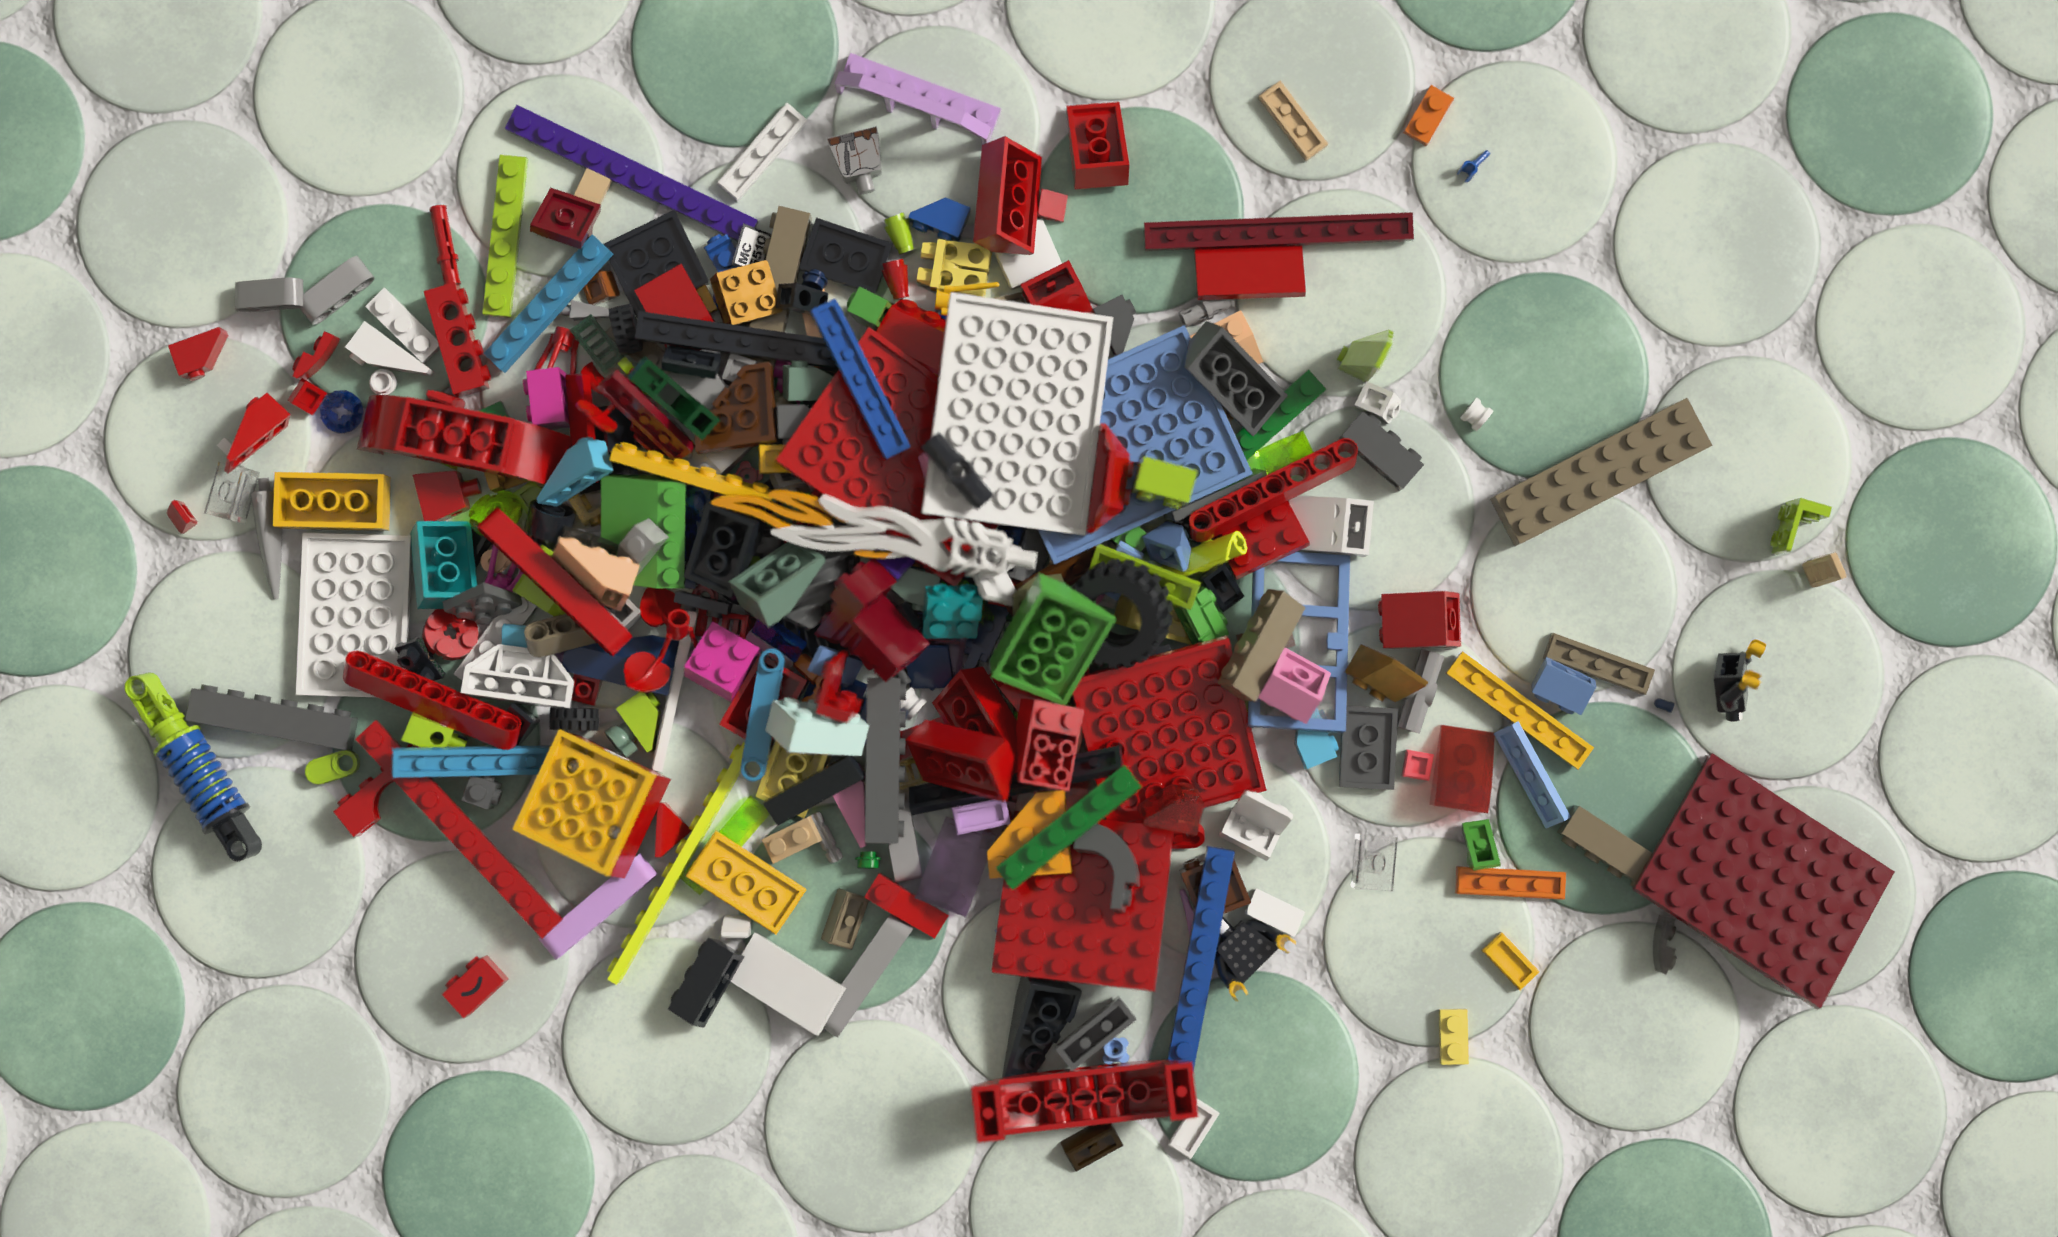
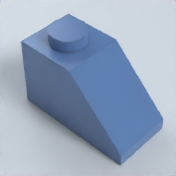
M1166 521L1143 536L1150 560L1183 572L1188 569L1191 547L1188 541L1189 536L1184 526Z

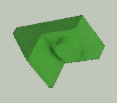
M1489 819L1462 823V832L1467 848V865L1473 870L1501 867Z

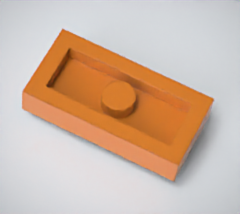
M1431 85L1403 133L1427 146L1454 98Z

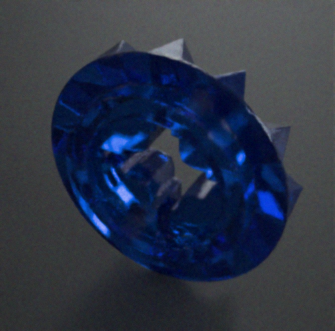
M346 390L333 391V393L324 397L322 405L319 406L320 419L328 429L336 433H347L354 430L363 418L364 411L360 399L355 394ZM341 404H344V409L352 414L342 415L341 419H338V414L334 413L331 409L340 408Z

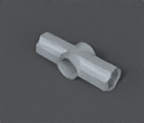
M1421 649L1414 672L1427 680L1428 684L1426 687L1404 698L1405 702L1397 727L1420 734L1427 709L1432 705L1437 691L1436 681L1444 659L1443 655Z

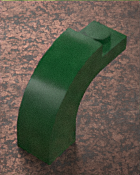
M646 356L640 360L627 376L702 441L720 421L718 417Z

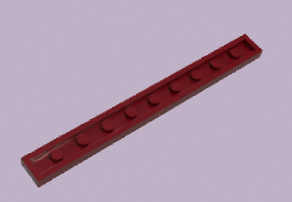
M1413 212L1144 222L1145 251L1414 240Z

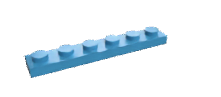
M592 234L585 241L582 248L574 253L484 354L502 372L506 373L613 256V253Z
M551 745L515 746L510 750H503L495 746L392 748L391 775L393 778L538 775Z

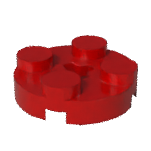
M444 609L434 610L427 618L422 630L423 641L427 649L431 653H436L438 656L443 657L442 659L449 661L465 657L478 642L479 633L475 621L458 618L456 615L444 612ZM447 627L456 630L455 639H451L449 635H444Z

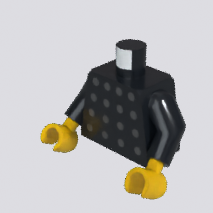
M1757 639L1750 642L1746 652L1718 653L1714 673L1716 705L1719 713L1726 714L1727 721L1736 722L1742 719V713L1746 711L1748 687L1757 690L1761 683L1759 680L1761 674L1747 670V665L1752 661L1751 655L1761 658L1766 649V644Z
M1223 917L1219 934L1222 940L1217 944L1215 955L1217 974L1229 989L1232 998L1235 1001H1239L1235 996L1238 990H1243L1246 995L1248 994L1243 984L1278 949L1286 954L1290 953L1284 948V944L1287 941H1291L1296 944V941L1289 935H1284L1277 928L1262 921L1251 919L1245 923L1241 920L1233 927Z

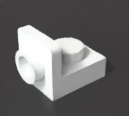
M1366 381L1355 406L1365 412L1372 413L1390 424L1400 411L1401 400L1394 392Z

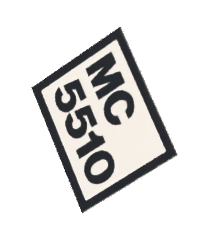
M743 223L731 265L741 267L766 260L767 255L763 254L766 238L771 239L772 234Z

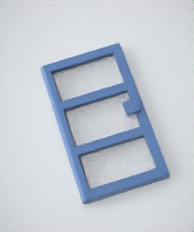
M1295 552L1253 572L1251 617H1253L1259 606L1260 598L1266 593L1267 589L1285 591L1306 607L1285 648L1329 671L1331 675L1322 700L1307 724L1292 719L1287 713L1267 705L1258 698L1256 702L1248 701V727L1344 733L1346 731L1347 673H1345L1348 665L1350 555Z

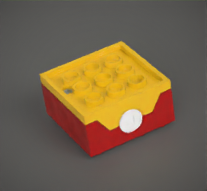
M559 729L512 830L606 876L625 879L671 779L589 739Z

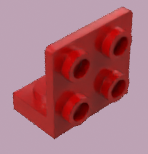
M842 650L824 664L821 678H824L823 687L818 689L815 697V703L818 704L816 714L844 723H848L862 710L864 699L858 698L857 694L853 692H839L849 652L846 650Z

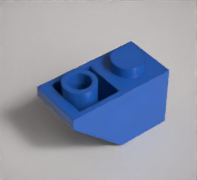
M945 197L910 212L908 219L913 224L912 228L920 232L927 233L930 230L937 233V238L959 242L971 214V208Z

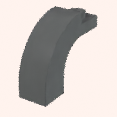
M1096 824L1075 841L1074 849L1079 853L1096 854L1109 860L1114 872L1110 908L1114 912L1125 913L1126 906H1130L1132 899V890H1129L1128 886L1139 887L1140 885L1138 864L1130 848L1116 833L1102 825Z

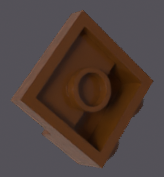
M1198 858L1184 862V868L1179 870L1194 908L1196 906L1204 860L1199 861ZM1234 859L1223 914L1251 903Z

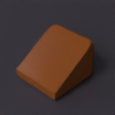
M612 271L597 272L583 287L588 304L591 305L620 296Z

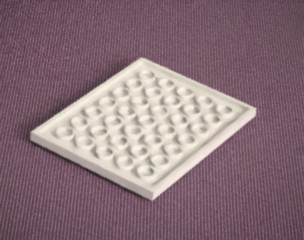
M950 293L931 437L940 431L961 457L970 463L975 473L995 495L976 511L955 486L945 479L944 474L933 461L928 458L921 513L1067 534L1086 535L1113 317ZM956 463L953 464L951 473L955 478L961 479L964 475V469L960 464Z

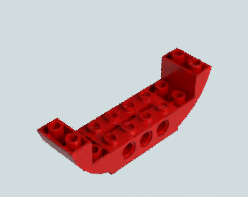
M371 395L368 398L357 450L384 455V452L530 481L543 488L566 451L571 448V437L509 417L411 397Z

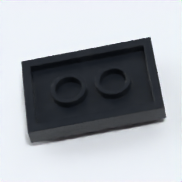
M816 217L799 269L805 272L816 269L823 272L828 280L855 289L861 287L877 294L883 276L881 271L884 270L882 263L888 262L893 243Z

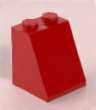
M1432 591L1381 594L1378 612L1382 616L1379 639L1383 643V648L1461 647L1459 593Z

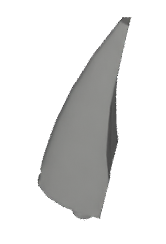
M258 478L259 491L251 492L256 534L273 599H279L282 529L273 526L274 490L270 491L269 478Z

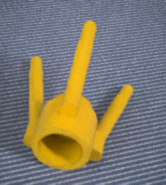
M992 282L960 286L944 285V289L937 288L935 310H941V315L947 316L951 292L999 287V283Z

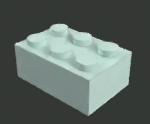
M784 698V701L773 700L765 731L788 752L862 756L869 725L860 718L859 714H856L848 723H844L816 714L818 704L815 703V699H810L808 702H800L793 698Z

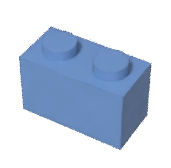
M1546 657L1531 684L1532 693H1535L1534 696L1545 703L1552 701L1568 714H1574L1575 712L1582 715L1596 689L1595 679Z

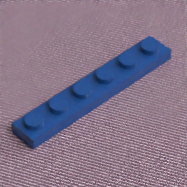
M836 298L812 309L810 314L884 460L910 448L911 446Z

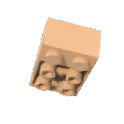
M560 538L551 557L601 605L621 611L626 603L639 569V565L634 564L630 558L623 556L614 557L607 554V551L602 548L583 546L578 540L573 538Z

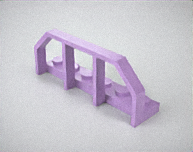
M852 53L849 55L844 71H839L834 83L839 94L843 93L845 87L863 89L884 97L886 109L891 113L896 102L930 114L931 125L934 129L938 128L941 119L955 123L980 137L982 145L990 141L1001 112L999 107Z

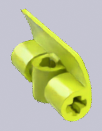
M1236 531L1214 540L1210 539L1201 542L1198 546L1191 548L1188 569L1184 572L1163 564L1162 568L1185 577L1199 571L1205 572L1213 566L1246 554L1247 544L1243 535Z

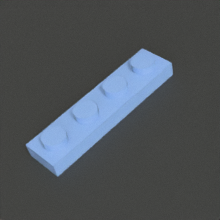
M1519 721L1493 733L1544 827L1549 828L1570 818V814Z

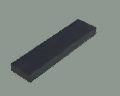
M847 755L764 801L763 805L778 826L863 780L866 775L853 755Z

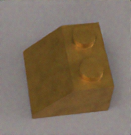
M1360 644L1345 670V673L1354 678L1352 681L1354 685L1363 690H1366L1368 687L1371 689L1369 695L1382 702L1385 698L1397 702L1426 687L1428 684L1427 680L1396 659Z

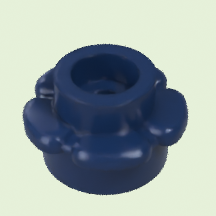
M812 269L809 272H804L802 275L804 279L802 285L822 291L828 284L824 273L819 270Z

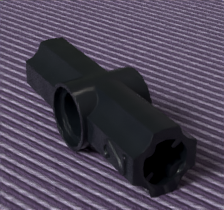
M940 431L921 447L944 474L945 479L955 486L976 511L995 495L975 473L970 463L961 457ZM957 463L963 467L964 475L961 479L955 478L952 475L951 468L953 464Z

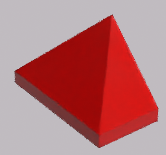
M660 802L657 809L655 857L665 856L692 831L667 802Z

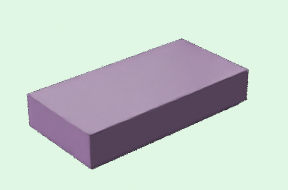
M993 799L952 808L957 835L1011 824L1006 801L1001 802Z

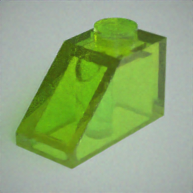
M1301 431L1257 450L1255 456L1261 469L1266 470L1267 475L1313 453V450L1304 431Z

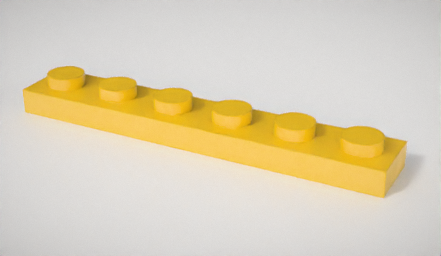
M622 442L621 445L616 444L612 449L610 460L725 495H755L772 500L768 496V493L772 490L769 489L768 485L760 482H754L753 484L743 482L741 477L733 474H727L726 477L716 474L717 471L710 467L701 466L696 468L690 466V463L683 459L675 458L673 461L663 458L664 455L657 451L649 450L646 453L637 450V447L630 443Z
M1463 651L1460 652L1445 674L1512 723L1519 721L1524 732L1575 769L1579 770L1594 749L1585 740Z

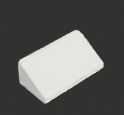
M1256 888L1250 899L1251 903L1248 904L1244 913L1295 937L1305 912Z

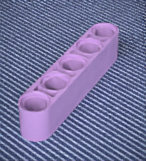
M641 853L634 858L625 879L618 877L609 878L563 917V920L544 938L540 937L538 940L553 958L557 960L656 877L658 873Z

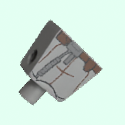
M877 126L827 138L829 148L844 182L851 183L856 181L860 195L875 191L871 177L882 174Z

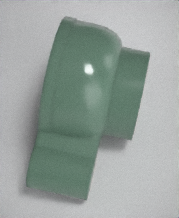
M625 722L619 726H611L604 731L606 737L622 756L624 755L627 758L638 750L633 743L637 738Z

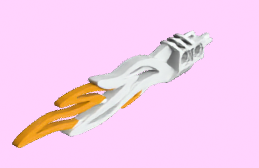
M772 490L768 493L769 497L802 511L784 507L769 499L755 495H725L714 498L711 501V504L714 506L746 513L764 520L774 526L771 534L780 539L817 550H855V555L870 558L909 556L932 566L937 571L943 572L949 568L953 569L951 571L953 574L967 571L964 576L969 577L976 573L999 576L1001 573H1005L1009 565L1035 569L1037 562V553L1011 548L1013 539L1007 538L1003 532L985 529L979 523L971 522L970 525L964 520H958L957 523L954 519L948 517L940 520L919 521L893 508L881 506L858 508L827 494L817 498L787 490ZM800 501L811 504L850 525L835 526L829 516ZM739 502L761 505L785 517L820 526L793 525L764 510ZM878 518L887 519V520H891V521H894V522L885 521V520H881V519H878ZM888 528L905 533L916 540L874 533L884 532ZM953 536L952 552L950 553L942 541ZM962 545H970L974 553H966L962 549ZM989 550H998L1001 558L992 557Z

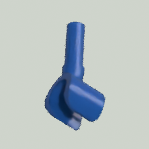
M1485 150L1475 160L1465 161L1457 171V175L1462 171L1466 172L1469 176L1465 182H1469L1478 171L1477 167L1490 156V152Z

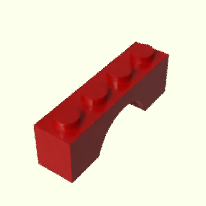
M409 744V745H408L407 747H405V748H422V747H419V746H416V745H413V744ZM380 768L382 773L373 779L370 776L358 786L360 790L352 796L349 793L337 803L339 807L333 811L353 837L361 836L381 820L379 813L381 794L387 786L395 782L382 768Z

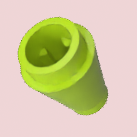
M904 212L884 219L886 225L884 229L898 250V253L902 254L913 250L909 219L905 217Z

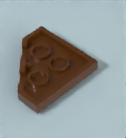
M770 362L743 366L736 374L737 378L728 388L725 387L712 403L713 407L709 411L718 417L720 421L703 441L695 435V451L698 454L778 443L773 365Z

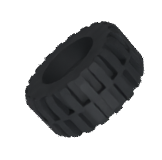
M1110 559L1107 564L1102 561L1092 569H1088L1072 586L1073 590L1095 604L1097 598L1102 593L1115 592L1128 597L1139 610L1141 627L1135 634L1120 635L1111 631L1108 632L1094 656V664L1101 667L1104 663H1108L1110 669H1118L1123 664V667L1126 669L1133 667L1137 662L1141 664L1146 661L1164 641L1169 633L1168 628L1172 624L1173 616L1170 615V612L1173 609L1171 600L1166 599L1169 594L1167 587L1159 585L1158 582L1161 578L1156 573L1151 576L1147 573L1149 569L1147 566L1141 564L1138 568L1134 566L1135 561L1126 559L1123 563H1120L1119 559Z

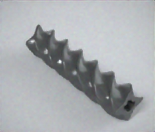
M833 517L832 521L835 526L850 525ZM814 549L824 556L826 561L791 612L785 615L783 619L808 632L817 626L823 616L822 605L832 599L830 595L835 590L834 583L846 573L848 568L847 557L854 554L855 550L824 551Z

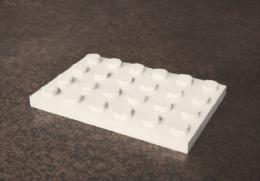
M302 533L296 695L375 697L353 688L343 681L345 658L352 651H362L401 667L396 661L399 654L395 647L398 643L409 641L412 575L411 536Z

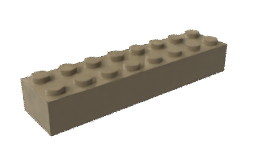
M1685 398L1490 498V501L1515 547L1713 445L1688 398Z

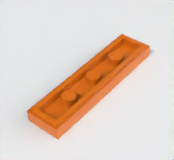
M1456 866V894L1565 899L1566 872L1501 868L1473 870L1470 867Z

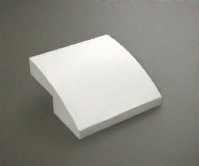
M1042 218L1037 220L1034 254L1022 255L994 252L1010 290L1020 287L1022 283L1062 264Z

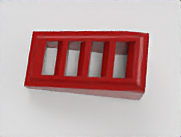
M428 390L426 393L428 400L431 402L464 408L466 404L463 399L445 392Z
M698 610L695 636L703 637L706 632L707 610ZM723 614L721 627L729 630L731 619L733 620L732 633L745 639L749 631L755 626L756 619L749 615ZM712 617L711 623L719 624V618Z

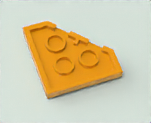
M1065 790L1037 792L987 851L989 879L1003 878L996 867L1067 811ZM1070 846L1032 876L1071 873Z

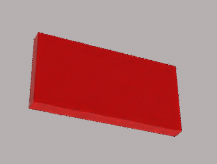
M1302 245L1195 249L1197 300L1305 297L1306 295Z

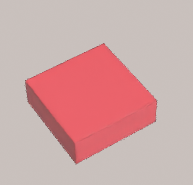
M1406 750L1401 776L1429 781L1434 754Z

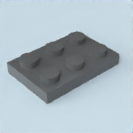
M1346 706V731L1341 733L1339 787L1394 790L1398 708Z

